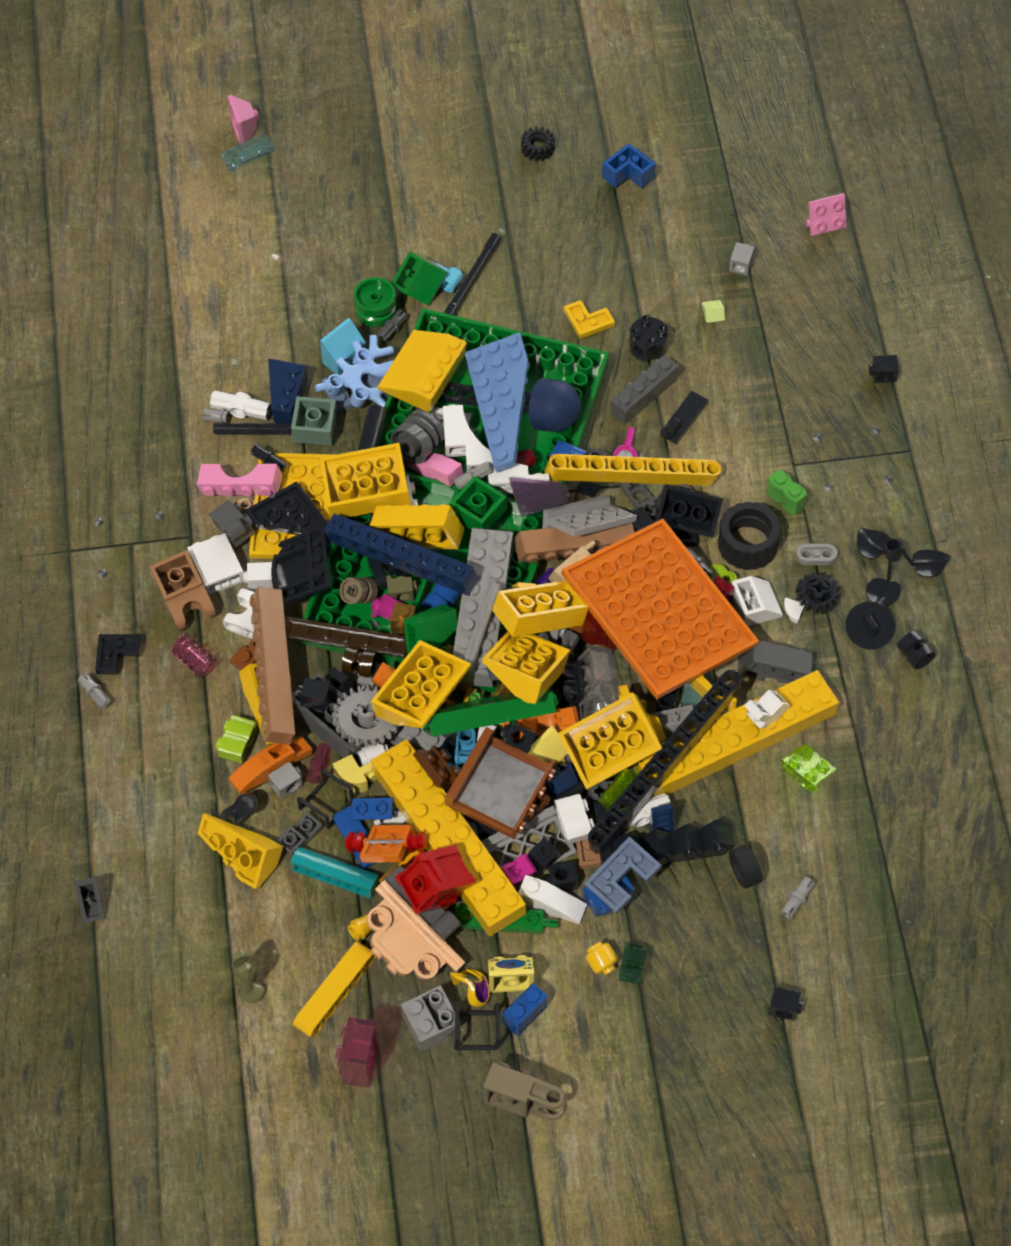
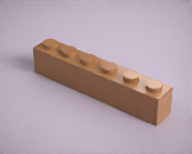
M632 522L576 537L556 528L519 531L513 542L519 562L527 561V563H534L542 559H546V561H552L560 557L568 559L581 546L587 545L591 540L595 544L588 552L593 554L635 532Z

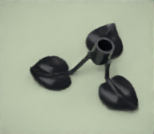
M863 527L859 528L857 547L860 554L867 559H876L882 554L888 559L887 579L875 578L866 586V596L870 602H876L886 607L893 604L899 598L901 593L900 584L890 581L892 562L898 561L902 555L911 566H916L915 571L918 575L926 578L935 577L940 574L950 560V556L946 553L924 549L915 552L912 561L905 552V548H901L899 540L890 539L882 531Z

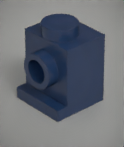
M560 763L557 765L558 767L554 768L556 770L554 778L551 782L547 781L545 784L547 793L559 794L578 784L570 763Z

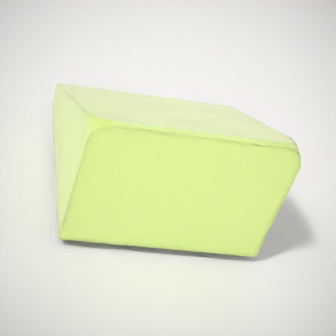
M720 300L702 303L707 323L725 320L724 306Z

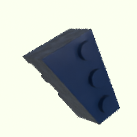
M268 358L273 422L290 423L292 425L296 396L302 397L307 382L306 365Z

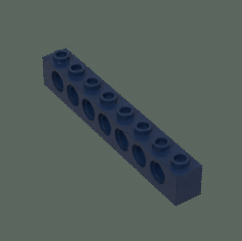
M334 513L324 528L330 543L469 596L478 581L474 567L338 514Z

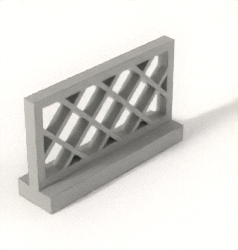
M603 495L543 510L542 529L556 528L576 537L635 522L637 515L611 505L610 497Z
M554 806L539 812L526 825L523 833L517 834L515 840L498 832L481 841L489 854L493 852L502 854L499 867L502 866L505 856L517 859L522 854L524 846L531 849L536 846L525 842L530 834L541 836L539 842L543 837L555 840L554 848H556L557 841L567 845ZM555 823L558 829L557 836L544 833L546 826ZM511 843L522 845L519 855L506 852L508 845ZM573 844L567 845L570 851L564 854L560 853L553 865L577 853Z

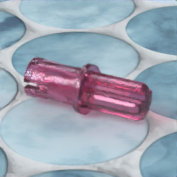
M320 743L317 746L314 758L310 760L311 766L306 780L313 784L314 780L315 784L319 783L321 770L327 765L325 761L330 748L324 743Z

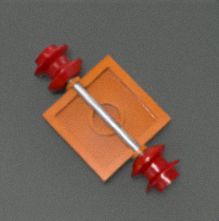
M373 825L368 838H366L363 832H358L357 835L355 832H350L345 838V847L350 853H355L356 850L358 853H361L359 857L362 863L401 862L407 849L410 853H414L416 849L419 853L424 852L428 846V837L423 831H419L416 835L412 825Z

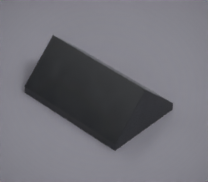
M664 484L656 502L654 523L664 519L669 527L713 538L723 499Z

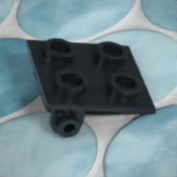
M579 659L573 664H570L569 661L566 662L564 672L561 674L558 682L559 692L562 695L561 708L575 706L584 697L585 689L582 684V669Z

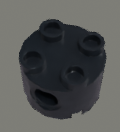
M643 315L630 328L629 347L631 354L636 359L644 362H649L652 359L655 361L665 355L668 343V326L657 318Z

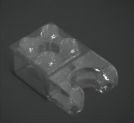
M589 645L578 657L582 669V684L585 689L584 697L578 702L581 720L619 700L618 679L615 674V660L612 655V649Z

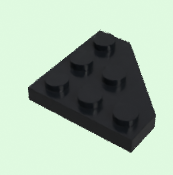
M297 481L245 510V513L250 517L257 529L298 535L322 525L326 527L328 524Z

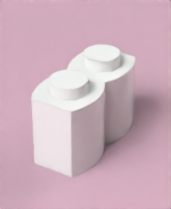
M580 794L555 800V809L567 845L588 839V834L594 827L592 818L588 819L586 811H589L586 799H582Z

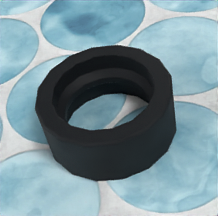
M744 844L730 850V864L741 886L747 889L761 883L762 873L760 866L748 845Z

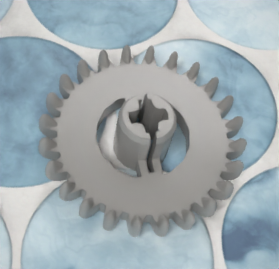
M368 684L365 691L358 685L357 693L350 688V696L343 692L344 701L338 698V706H333V725L336 727L337 733H342L341 738H348V743L356 741V746H360L361 743H364L365 747H368L369 743L377 746V741L382 744L385 743V738L391 739L392 734L397 733V727L401 726L391 724L375 716L371 700L378 693L377 685L373 691H370ZM352 715L358 717L359 725L370 729H364L354 724Z

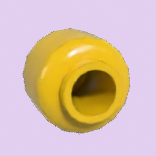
M600 941L586 950L588 954L585 959L595 974L603 972L604 975H607L616 969L614 964L617 963L618 956L609 943H602Z

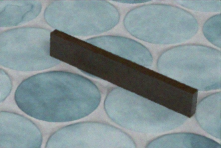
M287 617L286 639L340 648L351 646L359 648L360 651L366 649L376 651L377 654L406 658L407 655L406 637L402 635Z

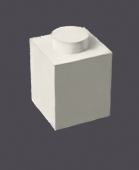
M272 562L247 563V571H244L243 576L244 583H248L250 591H256L258 587L273 588L271 577Z

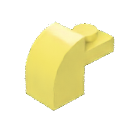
M352 754L333 763L335 776L351 786L353 792H365L368 790L367 782L377 780L372 773L371 762L359 768Z

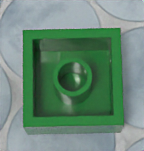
M473 476L449 505L464 526L471 530L472 528L489 530L507 510V496L476 476Z

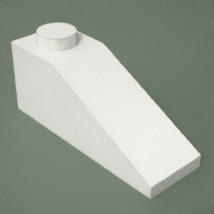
M525 875L518 893L525 902L526 907L534 910H543L546 914L579 925L587 907V904L552 884Z

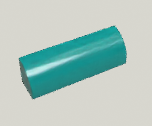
M299 847L295 851L290 861L293 872L372 899L381 875L303 847Z

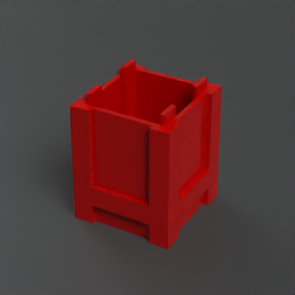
M456 845L417 854L414 857V861L403 872L395 876L396 881L402 886L410 900L416 915L453 905L460 894L477 882L461 859L462 856Z

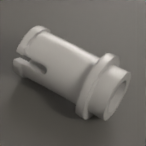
M205 408L203 414L211 415L203 416V421L228 423L229 412L225 411V409L212 410Z

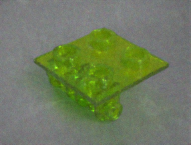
M805 743L781 759L782 770L792 776L793 779L799 776L797 782H802L801 785L812 792L818 788L819 785L817 784L837 770Z

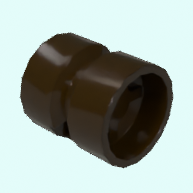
M347 646L343 656L342 671L352 675L358 672L359 676L372 678L377 662V652L366 649L361 652L359 648Z

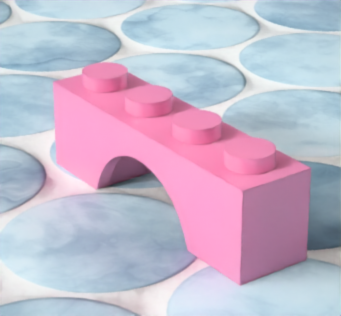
M201 464L197 486L202 494L206 496H270L279 491L282 473L277 464H257L249 474L235 478L227 476L220 464Z

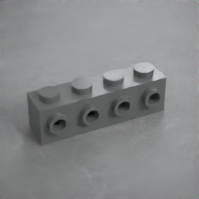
M666 355L656 359L651 367L639 374L636 380L629 382L622 392L612 397L610 414L623 425H626L678 380L679 365Z

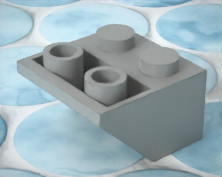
M441 985L400 1004L401 1014L421 1052L441 1043L455 1030V1011Z

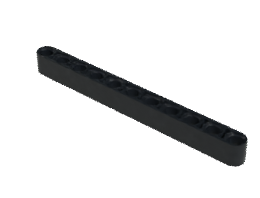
M727 670L721 675L662 745L663 749L656 752L588 834V844L592 852L600 854L607 850L739 693L741 677L737 671ZM733 680L736 683L734 685H729L726 682ZM715 696L723 697V699L719 701L714 700L713 698ZM703 711L710 713L708 716L700 715ZM695 727L697 730L694 732L687 731V728ZM678 742L684 744V745H683L682 747H680V748H677V747H674V746H673L675 743H678ZM663 758H668L671 760L669 763L666 764L660 762V760ZM649 774L657 775L655 779L647 778ZM642 790L644 793L642 795H635L633 792ZM622 806H629L630 810L625 812L621 811L620 808ZM609 822L617 823V825L612 828L606 826ZM595 838L603 839V842L600 844H595L592 841Z

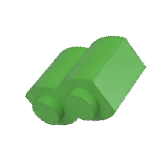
M777 470L768 477L767 494L774 501L781 503L785 511L796 515L805 508L807 492L801 485L792 482L787 473Z

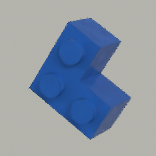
M628 143L603 162L602 178L615 188L627 178L643 188L655 178L656 163Z

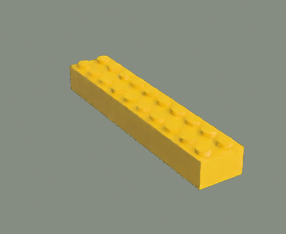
M816 670L774 690L778 692L790 707L766 728L760 729L746 714L749 710L744 705L718 716L651 798L663 793L669 795L837 715L839 701L819 671ZM693 728V729L689 730V732H694V731H696L697 729H696V728ZM678 742V743H675L673 746H674V747H677V748H680V747H682L684 744ZM656 753L633 765L637 775ZM668 758L660 760L661 763L665 764L671 761ZM655 774L647 776L648 779H655L657 777Z
M405 739L370 760L372 773L389 797L393 798L394 804L409 825L413 826L416 835L419 831H423L428 837V846L426 848L428 851L456 845L465 866L477 881L473 886L468 887L460 894V897L490 937L526 915V904L461 813L445 805L447 794L443 789L435 786L413 756L416 751L409 741Z

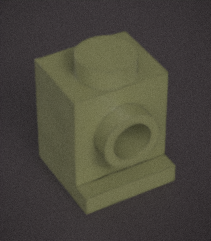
M390 575L386 576L389 596L400 602L414 601L413 593H417L416 580L412 581L411 577L405 576L391 579Z

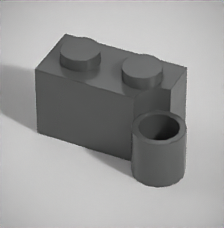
M229 500L209 513L215 526L223 534H226L228 540L235 547L255 534L251 527L253 522L247 514L243 516L244 513L237 504L233 505Z

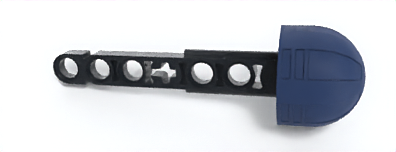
M541 378L534 385L532 392H524L526 402L524 403L523 413H529L530 423L535 430L560 432L568 429L577 421L581 411V401L576 390L570 384L561 380ZM448 383L438 399V402L444 400L447 403L478 407L473 385ZM450 391H456L455 394L447 396ZM467 393H473L471 397L464 398Z

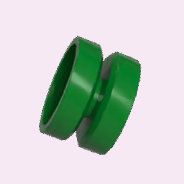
M378 277L367 278L355 287L353 293L355 314L362 324L369 327H382L397 312L395 288L389 281Z

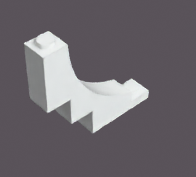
M463 405L443 406L446 457L466 456L467 472L469 468H475L484 462L490 463L493 471L487 474L488 485L503 494L549 492V474L536 473L529 475L528 466L516 463L515 466L496 472L490 450L482 445L474 436L466 422Z

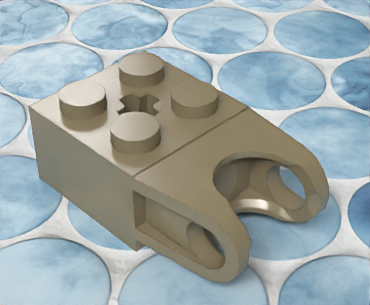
M492 1063L483 1086V1102L485 1104L525 1118L527 1114L554 1121L563 1115L564 1093L560 1088L533 1077L527 1071L522 1070L518 1072L507 1064ZM549 1093H557L560 1096V1100ZM558 1108L560 1109L559 1112L554 1115L549 1114L546 1110H555Z

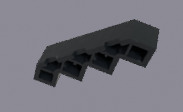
M717 819L701 828L685 824L671 833L659 829H654L642 837L625 833L616 838L611 844L612 853H614L630 837L661 865L722 856L735 847L730 823Z

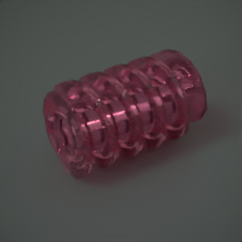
M185 633L174 643L172 655L178 658L197 677H205L214 670L217 659H212L211 653H207V650L201 648L199 643L195 644V639L190 638V635Z

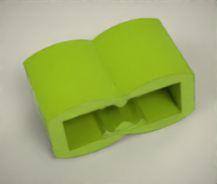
M232 715L230 720H226L223 728L225 733L222 738H218L216 743L218 756L243 764L258 729L257 722L236 715Z

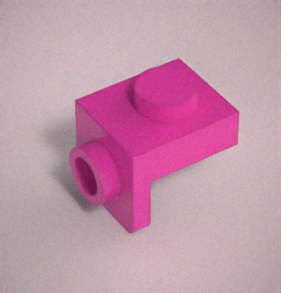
M384 594L373 601L371 605L373 610L370 616L373 618L381 616L390 621L395 602H402Z
M526 853L520 855L515 861L500 867L512 886L521 884L525 875L532 876L536 872L535 866Z

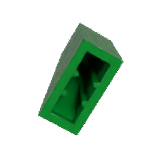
M442 604L405 618L407 655L419 640L438 648L457 630L456 609Z

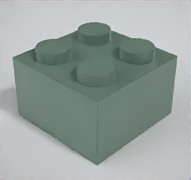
M296 396L291 425L292 442L332 446L337 417L336 400Z

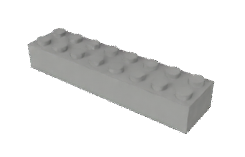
M472 528L467 564L474 567L478 581L469 596L462 594L453 656L462 660L468 648L489 583L492 581L499 583L500 591L503 588H507L513 548V532ZM492 612L473 671L466 673L458 684L493 688V681L490 680L482 659L500 639L502 623L494 612Z

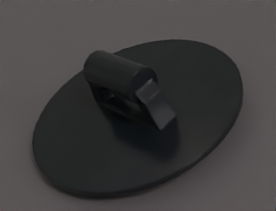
M863 602L851 609L847 615L845 627L848 637L854 644L863 649L873 650L885 646L892 639L895 631V621L891 612L885 606L876 602Z

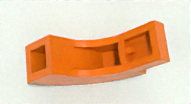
M576 706L555 708L556 713L515 720V722L534 729L537 733L536 736L543 734L551 725L556 731H562L579 722ZM509 722L502 723V726L504 727L505 724H509ZM516 731L512 735V739L519 740L523 733Z

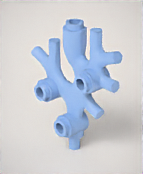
M370 335L369 350L362 348L359 341L353 342L352 346L356 352L352 361L353 365L348 364L340 357L336 363L343 370L342 375L332 374L328 379L323 380V383L316 384V392L325 390L329 395H337L341 387H348L352 390L350 403L354 407H362L366 400H372L382 407L385 406L386 401L381 397V394L385 392L378 390L377 387H366L362 383L361 377L364 374H370L383 378L394 360L376 364L374 359L393 354L394 350L392 346L379 348L377 336Z

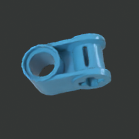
M474 729L456 733L455 764L458 766L465 764L476 745ZM464 736H469L471 739L465 741L461 738Z

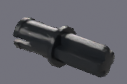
M259 444L254 445L251 449V455L260 459L263 464H277L281 473H284L288 465L277 458L274 452H269Z

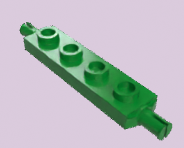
M456 905L453 912H451L461 924L457 929L484 930L467 905ZM526 909V915L500 931L542 934L545 927L558 929V919H545L543 910Z

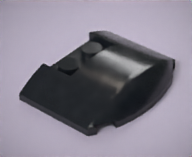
M324 525L280 541L278 545L281 550L278 555L274 554L271 577L274 589L282 590L283 602L286 605L329 589L333 585L334 578L331 575L329 553L331 545L324 531Z

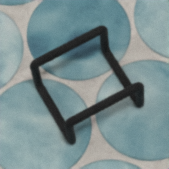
M322 769V781L306 800L298 797L297 803L299 810L307 806L325 819L326 828L330 829L334 825V821L331 820L329 822V817L309 803L326 783V775L349 790L350 799L340 811L352 804L354 794L351 786L326 769Z
M456 1002L454 1004V1049L497 1050L500 1043L499 1003H495L493 1011H459V1003ZM495 1015L496 1041L494 1046H459V1016Z

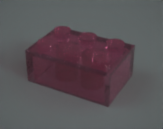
M349 1017L348 1023L343 1024L342 1046L338 1045L336 1052L339 1075L342 1076L343 1084L369 1088L379 1048L376 1022Z

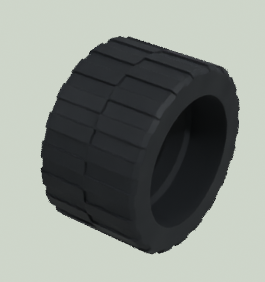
M757 502L738 503L735 506H731L723 514L719 526L718 549L723 559L738 569L756 570L765 567L777 554L781 533V524L778 517L767 506ZM742 527H752L764 533L767 539L760 544L746 545L737 541L731 533Z

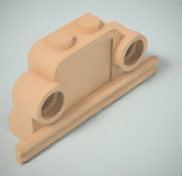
M385 880L375 889L384 900L371 909L367 916V925L375 932L370 939L372 947L370 951L377 959L380 960L382 958L387 963L386 968L394 976L396 974L407 976L414 971L416 977L427 980L434 977L445 963L455 972L465 963L419 914H415L412 907Z

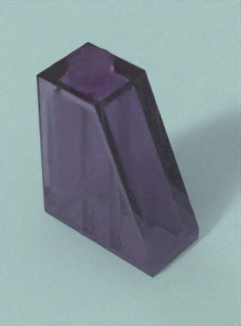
M518 476L508 477L521 517L568 502L567 497L570 496L567 485H563L561 481Z

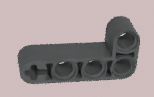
M398 865L382 881L385 880L412 907L402 886L395 879L398 873L404 871ZM442 908L419 914L444 941L461 925L448 910L444 911Z

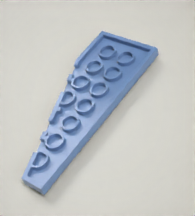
M520 332L465 352L496 472L515 466L517 460V442L521 431L520 420L523 417L524 392L528 381L527 371H529L530 367Z

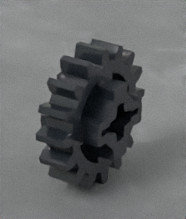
M812 572L811 577L805 574L804 578L799 580L796 587V600H800V606L806 605V611L810 610V608L813 609V614H816L817 610L824 614L825 609L831 612L832 608L837 606L840 599V586H835L836 580H829L830 575L823 577L822 572L819 573V576Z

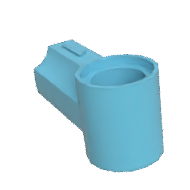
M433 262L448 272L441 288L446 292L452 293L464 277L462 272L455 267L447 269Z

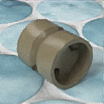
M369 577L346 578L340 585V596L348 604H367L373 602L377 597V584Z

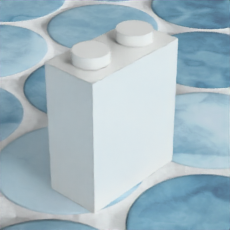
M225 533L215 535L208 540L197 542L187 547L190 558L208 595L244 582L243 570Z

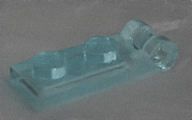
M263 134L222 152L220 158L226 163L229 171H234L238 166L275 150L268 136Z

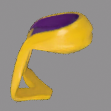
M465 969L460 974L456 972L450 973L454 985H458L461 981L468 984L467 998L471 1006L479 1008L488 1002L490 997L489 984L483 973L474 969ZM470 973L477 977L479 981H471L465 978V976Z

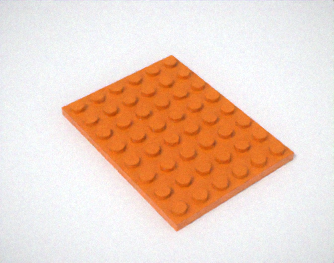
M664 519L562 569V576L587 603L590 613L656 700L759 644L757 637Z

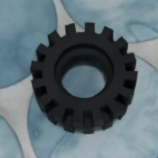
M535 126V130L532 127L529 128V132L526 130L521 137L522 154L524 153V157L527 158L529 156L531 161L534 158L535 162H538V159L544 161V157L549 159L554 151L555 139L553 133H550L549 129L544 131V127L538 129V126ZM542 142L544 145L534 146L532 143Z

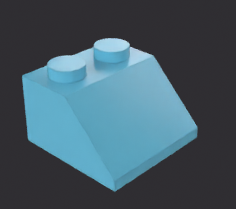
M347 318L320 340L322 362L335 374L343 373L341 367L336 363L340 357L348 364L353 365L352 361L356 354L352 346L353 342L359 341L361 347L366 348V342L351 319Z

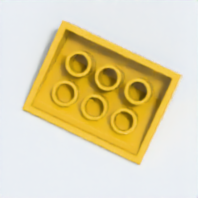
M413 330L377 386V389L430 413L463 361L467 342L450 334Z
M399 443L320 458L330 518L334 513L345 518L374 513L376 506L411 505Z
M507 632L483 657L482 662L516 697L521 698L526 703L536 704L564 672L570 650L533 634L512 637Z
M419 640L371 700L375 716L394 725L424 728L472 667L471 663Z
M633 692L558 733L587 790L663 749L638 696Z

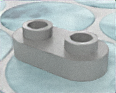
M803 544L798 547L796 559L802 565H831L837 558V549L831 544Z

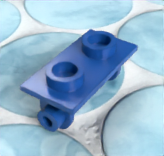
M393 798L352 799L351 820L392 819L393 815L397 814V807L393 806Z

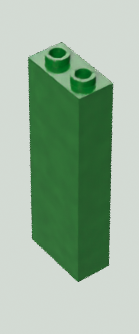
M547 690L536 704L526 703L513 693L442 706L439 707L424 726L423 732L434 737L510 722V720L515 721L556 713L555 707L558 706L556 694H553V691Z

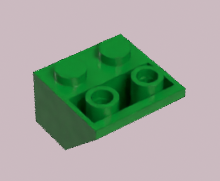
M409 251L391 284L406 295L430 306L448 272L419 253Z

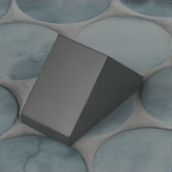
M96 877L75 881L74 885L83 924L105 919L100 888Z

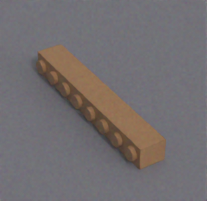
M258 587L254 594L250 596L249 603L252 606L253 612L251 623L254 624L253 642H255L256 647L254 659L257 660L256 678L259 681L257 695L260 696L259 714L262 716L260 731L263 733L264 742L288 744L295 735L282 590Z

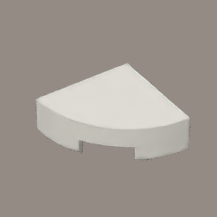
M785 597L784 610L789 619L798 624L805 605L800 606V602Z

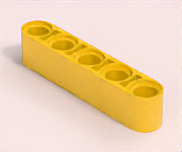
M358 941L351 946L298 1013L293 1022L294 1027L310 1038H313L320 1031L373 963L375 956L369 948Z

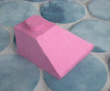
M229 95L228 103L231 122L240 146L244 147L257 129L258 113L256 109L253 110L250 102Z

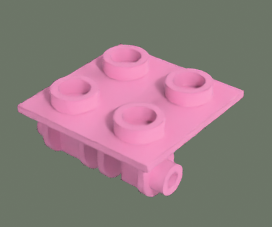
M844 193L808 202L809 220H806V225L810 227L811 236L846 227Z

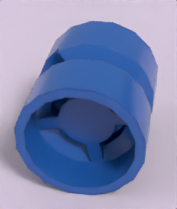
M436 584L433 587V592L429 593L422 602V606L425 610L442 604L449 607L453 606L460 593Z

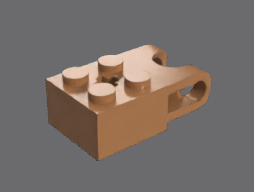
M187 550L149 566L178 631L187 628L188 625L185 617L191 610H202L207 618L216 615L214 606Z

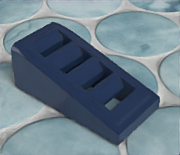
M672 804L651 808L650 832L654 829L669 833L674 831Z

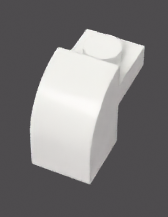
M770 689L758 702L749 700L744 705L749 710L746 714L760 729L766 728L775 722L790 707L777 691Z

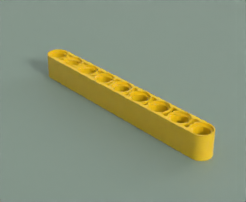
M572 454L552 455L545 468V474H549V479L687 484L697 486L713 485L721 472V465L714 460Z

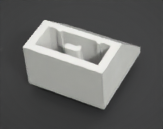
M749 576L731 582V585L734 587L733 603L739 616L747 626L783 617L769 581Z

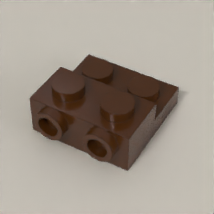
M433 746L429 751L418 749L413 754L435 786L449 791L461 771L458 765L452 763L450 753L445 748L441 749Z

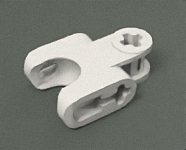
M240 589L237 599L239 604L247 608V610L242 614H226L222 623L227 630L252 639L254 624L251 623L253 612L249 601L250 596L254 592Z

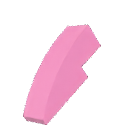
M431 453L420 464L407 463V467L424 477L439 480L449 487L455 483L454 479L463 474L461 463L436 453Z

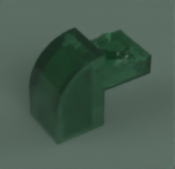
M626 942L619 971V981L641 985L648 946Z

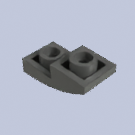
M306 812L293 827L290 825L276 842L293 856L299 847H304L324 826L310 813Z

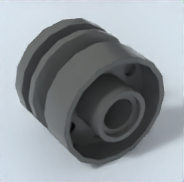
M416 410L392 433L390 438L391 444H400L402 459L412 464H420L443 441L444 430L434 416L428 412Z

